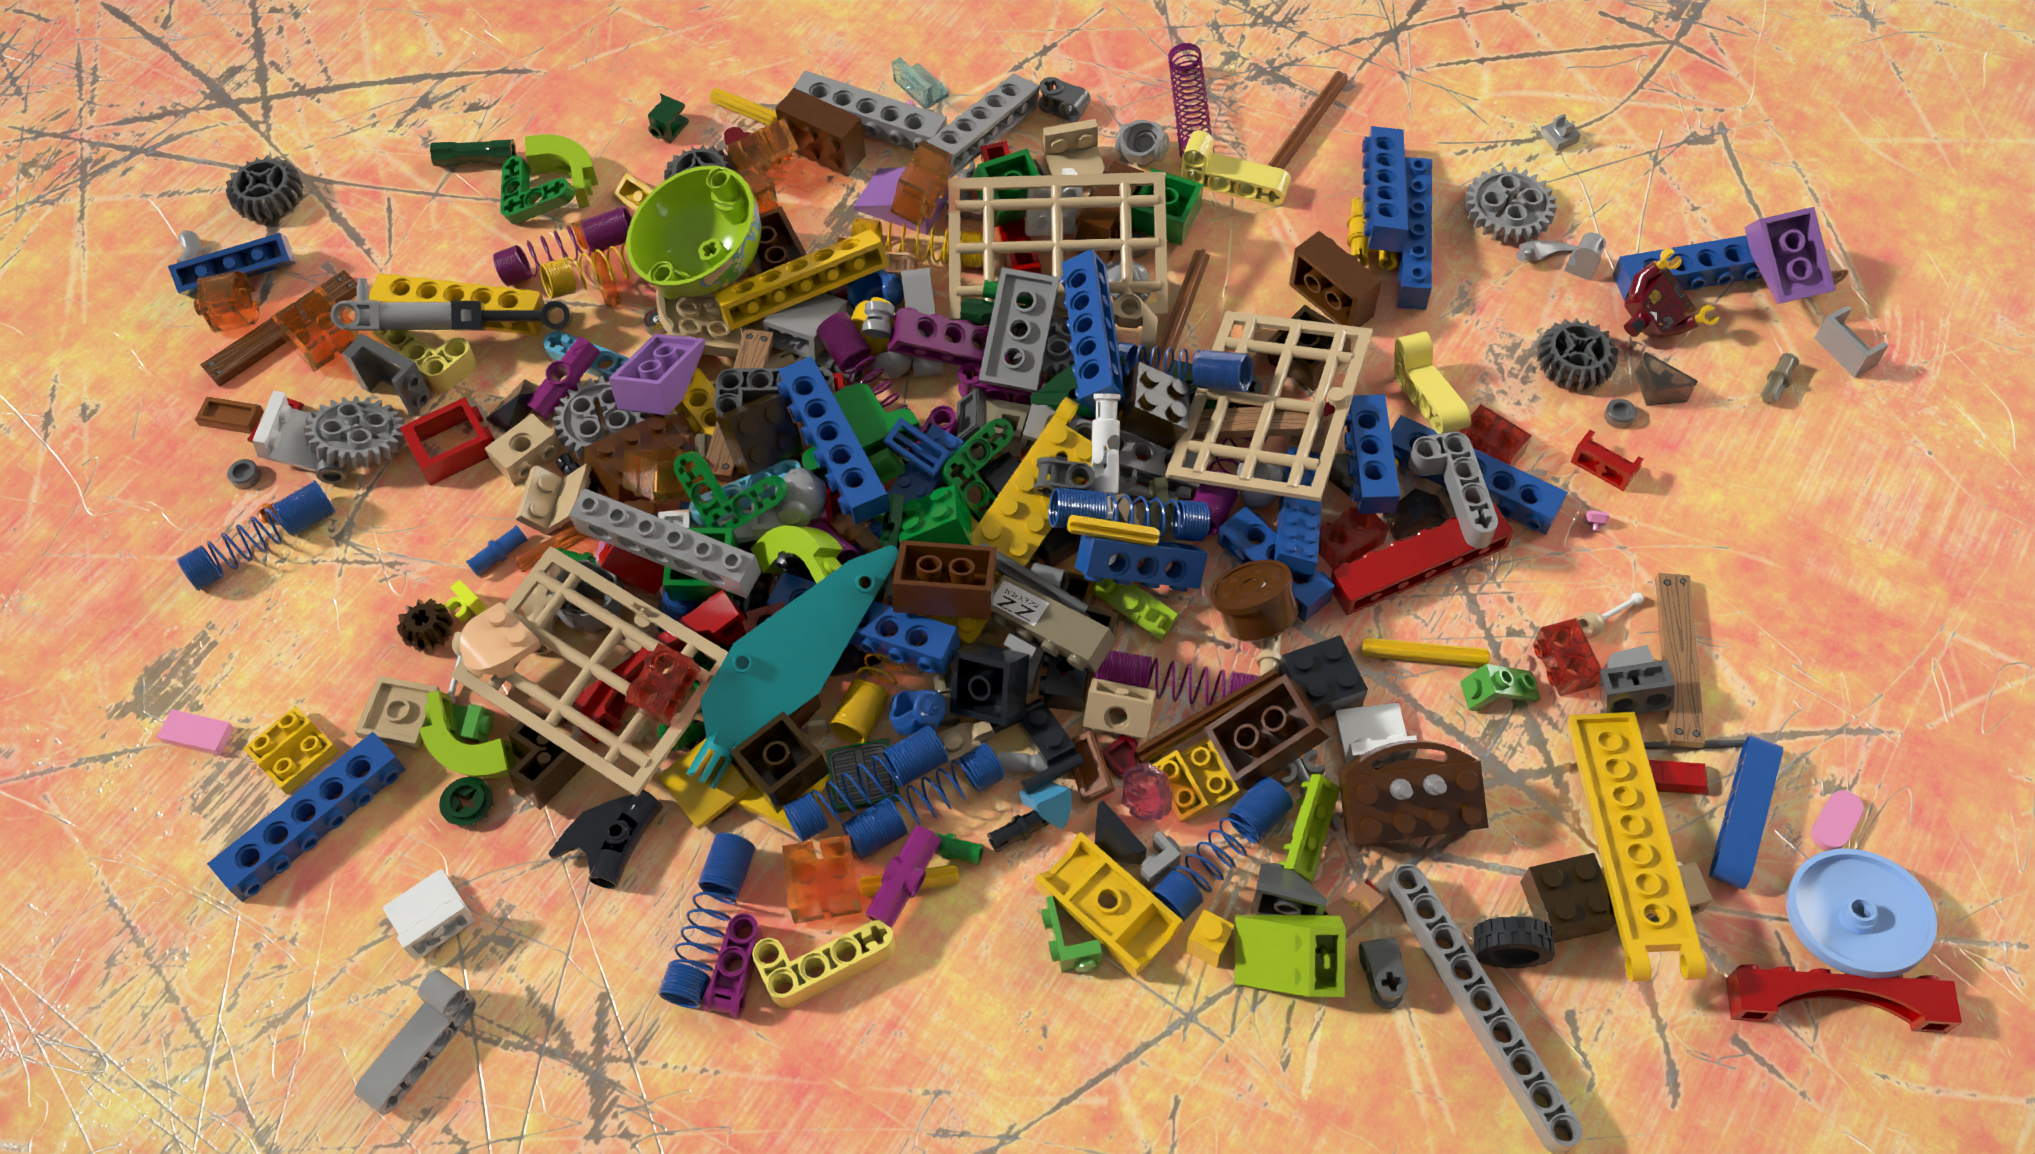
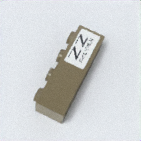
M1006 575L1002 576L995 587L991 620L989 621L1003 630L1007 626L1015 631L1014 634L1028 643L1033 640L1041 644L1040 647L1054 657L1060 654L1068 658L1067 662L1078 670L1083 671L1087 668L1096 673L1116 642L1110 628Z

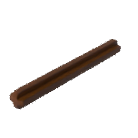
M1272 669L1140 745L1136 749L1140 760L1143 763H1147L1201 732L1206 726L1280 678V675L1275 669Z

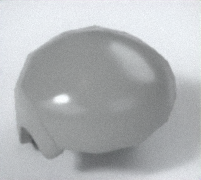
M889 351L874 355L876 356V361L870 365V369L873 372L876 369L883 368L884 373L880 377L884 379L899 378L909 371L913 363L912 356Z

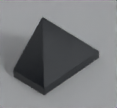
M524 379L486 417V420L504 432L509 431L524 420L532 411L526 406V402L538 389V386Z
M1104 800L1099 802L1097 807L1095 844L1116 863L1141 865L1146 859L1147 848Z

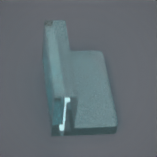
M901 57L892 61L894 82L923 109L926 110L949 96L948 89L919 63L910 67Z

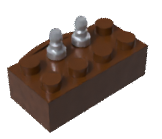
M1426 740L1398 741L1376 747L1362 754L1338 773L1346 840L1355 846L1489 828L1481 761L1459 749ZM1432 749L1443 751L1446 754L1444 760L1412 758L1395 761L1380 768H1372L1373 761L1403 750Z

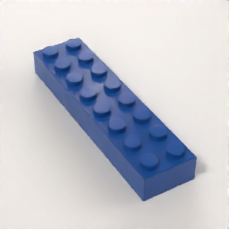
M934 424L931 425L926 433L928 437L950 451L948 457L965 443L960 438ZM920 442V447L939 459L940 454L923 442ZM916 452L913 453L914 456L933 468L934 465ZM907 462L905 465L906 472L897 477L887 493L888 502L893 492L904 495V505L909 500L920 499L941 488L944 481L940 476V469L931 478ZM874 518L869 520L853 545L857 549L859 557L881 549L879 543L882 523H878ZM898 538L897 549L899 551L900 543Z
M1289 446L1286 454L1296 455L1298 448ZM1310 451L1309 458L1320 459L1321 454ZM1283 466V482L1287 483L1292 467ZM1304 470L1300 485L1312 486L1316 471ZM1280 496L1274 560L1286 564L1291 571L1312 576L1318 563L1322 500L1318 502Z

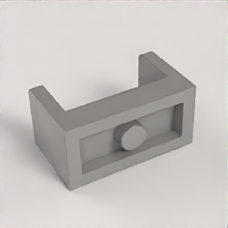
M1847 305L1826 316L1814 339L1855 378L1875 367L1889 345L1882 342L1870 349L1844 323L1852 310Z

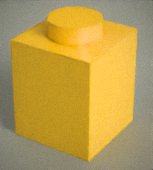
M1203 909L1188 938L1186 952L1217 968L1232 939L1235 925Z

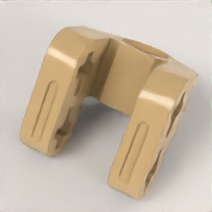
M1132 293L1124 294L1112 303L1114 323L1124 328L1137 329L1139 326H1142L1141 344L1146 348V362L1149 363L1151 350L1156 344L1158 318L1137 295ZM1131 306L1137 312L1133 315H1127L1122 312V309ZM1143 347L1140 348L1141 362H1143L1144 358ZM1155 350L1153 352L1152 363L1154 360Z

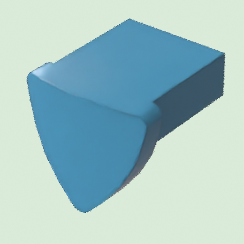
M1051 781L1027 794L1024 791L1019 792L1022 804L1037 811L1048 823L1060 829L1065 828L1071 811V789Z

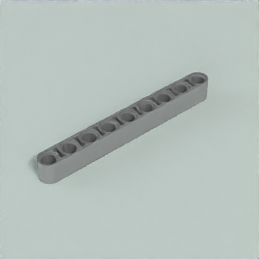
M1411 864L1401 865L1396 869L1389 884L1388 892L1391 899L1543 1146L1553 1154H1566L1582 1137V1127L1579 1120L1423 872ZM1399 881H1409L1414 889L1403 888ZM1425 909L1429 911L1432 918H1422L1417 910ZM1441 938L1446 940L1451 948L1443 949L1439 947L1435 939ZM1454 969L1465 970L1469 974L1470 979L1463 980L1455 974ZM1481 999L1485 1001L1489 1010L1481 1011L1475 1006L1473 1000ZM1500 1030L1504 1032L1508 1037V1042L1502 1043L1494 1037L1493 1031ZM1516 1061L1524 1064L1527 1067L1528 1075L1519 1074L1514 1069L1513 1062ZM1533 1094L1544 1096L1547 1099L1548 1108L1538 1106L1534 1101ZM1555 1126L1565 1129L1569 1136L1568 1142L1557 1138L1554 1133Z

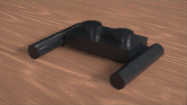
M1041 698L1027 704L1025 716L1008 726L991 723L995 734L1018 723L1048 767L1020 782L1026 794L1085 765L1081 754L1076 750L1075 744Z

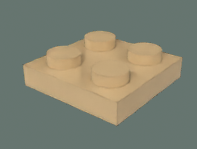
M378 676L356 727L355 734L358 738L364 739L374 732L384 743L419 749L423 740L419 728L426 727L428 720L425 714V705L428 704L426 694L441 690L438 686Z

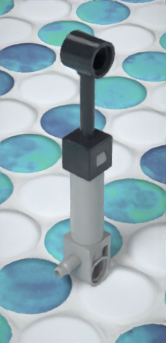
M366 278L357 279V301H340L333 306L330 314L331 320L336 327L348 331H485V322H542V325L552 330L561 331L568 328L573 319L570 308L560 301H550L541 310H485V303L482 301H369V287ZM348 308L353 309L355 312V319L350 324H346L342 318L344 310ZM555 308H561L564 312V319L558 324L552 323L549 317L550 312Z

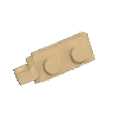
M970 721L938 733L937 735L949 758L948 763L945 762L939 768L945 769L950 767L952 760L960 762L959 758L961 755L975 747L977 748L981 743L995 738L991 723L981 721L972 725ZM937 768L925 774V777L935 773Z

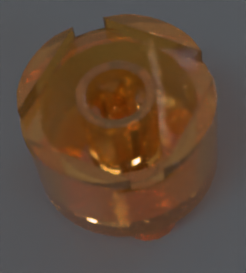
M229 271L197 279L198 298L194 300V308L199 316L203 315L213 333L245 328L257 323L259 319L258 300H252L250 292H254L255 289L244 272Z

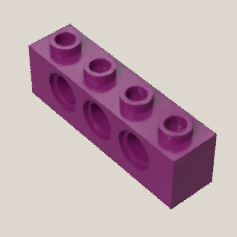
M900 308L890 321L892 333L891 337H889L888 351L958 367L968 362L982 364L990 326L973 325L968 320L955 321L946 319L941 314H924L918 312L915 308ZM918 329L922 330L925 333L926 337L922 336L918 332ZM946 336H949L953 343L949 342ZM973 342L977 343L980 349L976 348ZM1008 354L1006 355V358H1005V361H1006L1007 363H1008Z

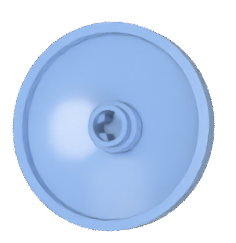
M1847 848L1821 852L1806 860L1798 868L1787 890V916L1798 939L1819 960L1846 974L1867 978H1889L1902 975L1915 968L1925 958L1935 941L1937 916L1928 893L1907 870L1881 855Z

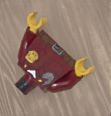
M1671 248L1664 249L1660 254L1658 262L1653 261L1633 277L1629 297L1624 302V307L1631 315V318L1624 324V329L1633 337H1637L1641 332L1645 335H1657L1659 337L1674 336L1697 328L1699 326L1698 323L1704 322L1707 325H1713L1719 320L1718 315L1709 319L1705 318V314L1708 311L1715 309L1712 305L1703 306L1698 315L1693 314L1697 310L1669 270L1676 269L1682 262L1680 256L1667 261L1675 253Z

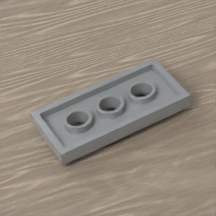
M1002 267L979 375V383L1028 392L1038 391L1060 283L1059 277ZM1023 295H1028L1034 300L1032 306L1027 309H1022L1017 305V300ZM1017 323H1023L1028 327L1027 333L1022 337H1016L1011 333L1012 327ZM1009 352H1019L1022 355L1020 363L1017 365L1008 364L1005 358Z

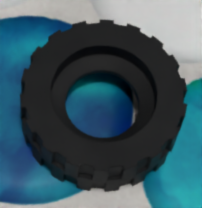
M1517 916L1497 917L1480 922L1473 928L1475 956L1484 965L1497 968L1520 969L1547 964V962H1551L1553 957H1555L1553 927L1550 926V923L1544 922L1541 919Z

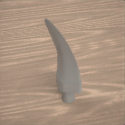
M1548 240L1527 241L1519 245L1520 251L1517 252V258L1519 261H1538L1557 251H1573L1578 246Z

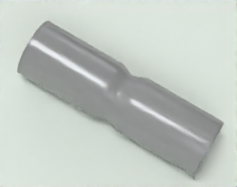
M999 752L998 759L1004 772H1033L1037 774L1048 768L1039 754Z

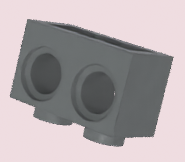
M1667 660L1600 670V697L1605 713L1635 712V715L1674 710L1675 684Z

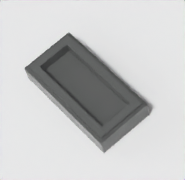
M979 387L957 402V437L964 442L985 425V392Z

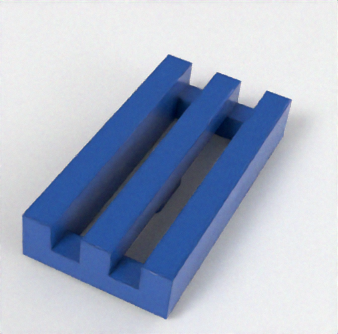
M901 417L882 442L883 445L931 478L936 475L950 454L949 450ZM900 427L940 454L939 459L898 432ZM896 438L934 465L933 468L895 443L892 439Z

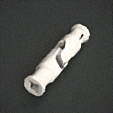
M1094 394V400H1096V419L1092 421V469L1095 479L1092 491L1104 492L1105 495L1112 493L1115 497V494L1119 493L1120 421L1117 420V408L1120 394ZM1104 463H1107L1106 469H1104ZM1107 496L1106 519H1112L1115 505L1113 498Z

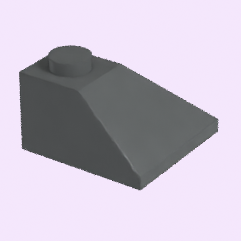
M1261 863L1250 913L1256 915H1323L1327 899L1295 871L1284 869V865L1278 863H1270L1268 865Z

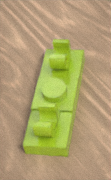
M1103 578V582H1097L1096 595L1162 641L1180 616L1179 613L1134 582L1131 585H1122L1108 578Z
M1312 774L1310 781H1305L1301 784V787L1307 790L1304 799H1297L1296 801L1301 807L1292 834L1291 844H1284L1282 848L1288 852V856L1285 862L1278 861V864L1284 865V869L1295 871L1305 881L1310 882L1314 881L1340 791L1339 786L1321 774Z

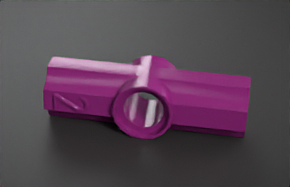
M579 336L561 360L554 361L547 367L546 379L526 402V406L543 419L548 420L555 411V407L560 405L559 399L569 396L568 389L575 392L579 390L577 383H581L580 378L600 355L599 349L585 338Z
M915 826L898 857L894 856L888 864L881 880L882 885L867 908L866 917L872 921L880 920L885 925L893 928L909 898H914L926 876L925 870L942 842L941 838L933 831L925 827Z

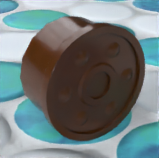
M1256 560L1236 566L1221 575L1210 590L1213 606L1220 612L1226 631L1231 637L1244 642H1261L1277 637L1293 624L1299 613L1298 603L1292 588L1293 577L1291 571L1286 564L1280 561Z

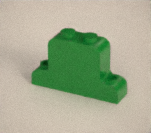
M864 383L846 386L833 393L867 458L887 448L882 442L900 417L920 430L919 421L911 410L902 408L893 412H885L871 388ZM901 427L898 430V432L909 438L911 441H919L917 438L912 436L910 433H908ZM893 438V439H892L895 443H897V444L900 445L901 447H905V446H906V445H904L903 443H901L899 440H897L896 438ZM809 448L802 456L803 466L805 469L812 471L825 483L827 482L825 474L828 473L825 467H818L813 456L815 448Z

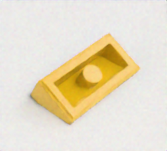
M626 172L613 196L636 211L643 200L654 189Z

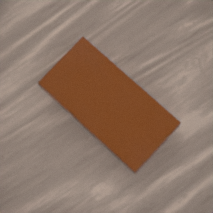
M206 396L195 421L199 426L251 434L264 410L261 405Z
M1090 730L1071 739L1076 746L1077 752L1081 754L1085 765L1072 771L1082 802L1088 804L1115 791L1096 734Z

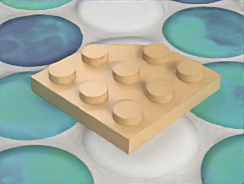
M657 288L658 317L669 335L705 339L706 345L701 355L736 358L747 325L730 331L721 316L713 294L693 297L680 296L676 299H667Z

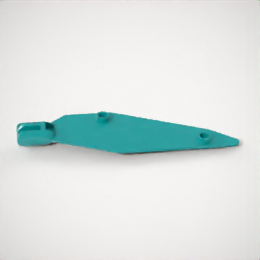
M889 545L849 560L732 645L700 699L706 740L688 769L687 775L692 777L708 750H713L698 777V781L704 784L721 755L724 756L725 759L709 785L710 788L715 790L733 760V756L730 753L731 750L784 711L789 716L820 693L897 560L899 551L895 546ZM861 577H866L869 580V587L867 589H863L859 585Z

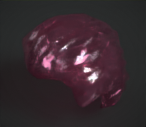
M1150 763L1130 767L1123 775L1121 802L1130 809L1129 813L1142 822L1161 820L1169 815L1172 809V788L1168 775Z

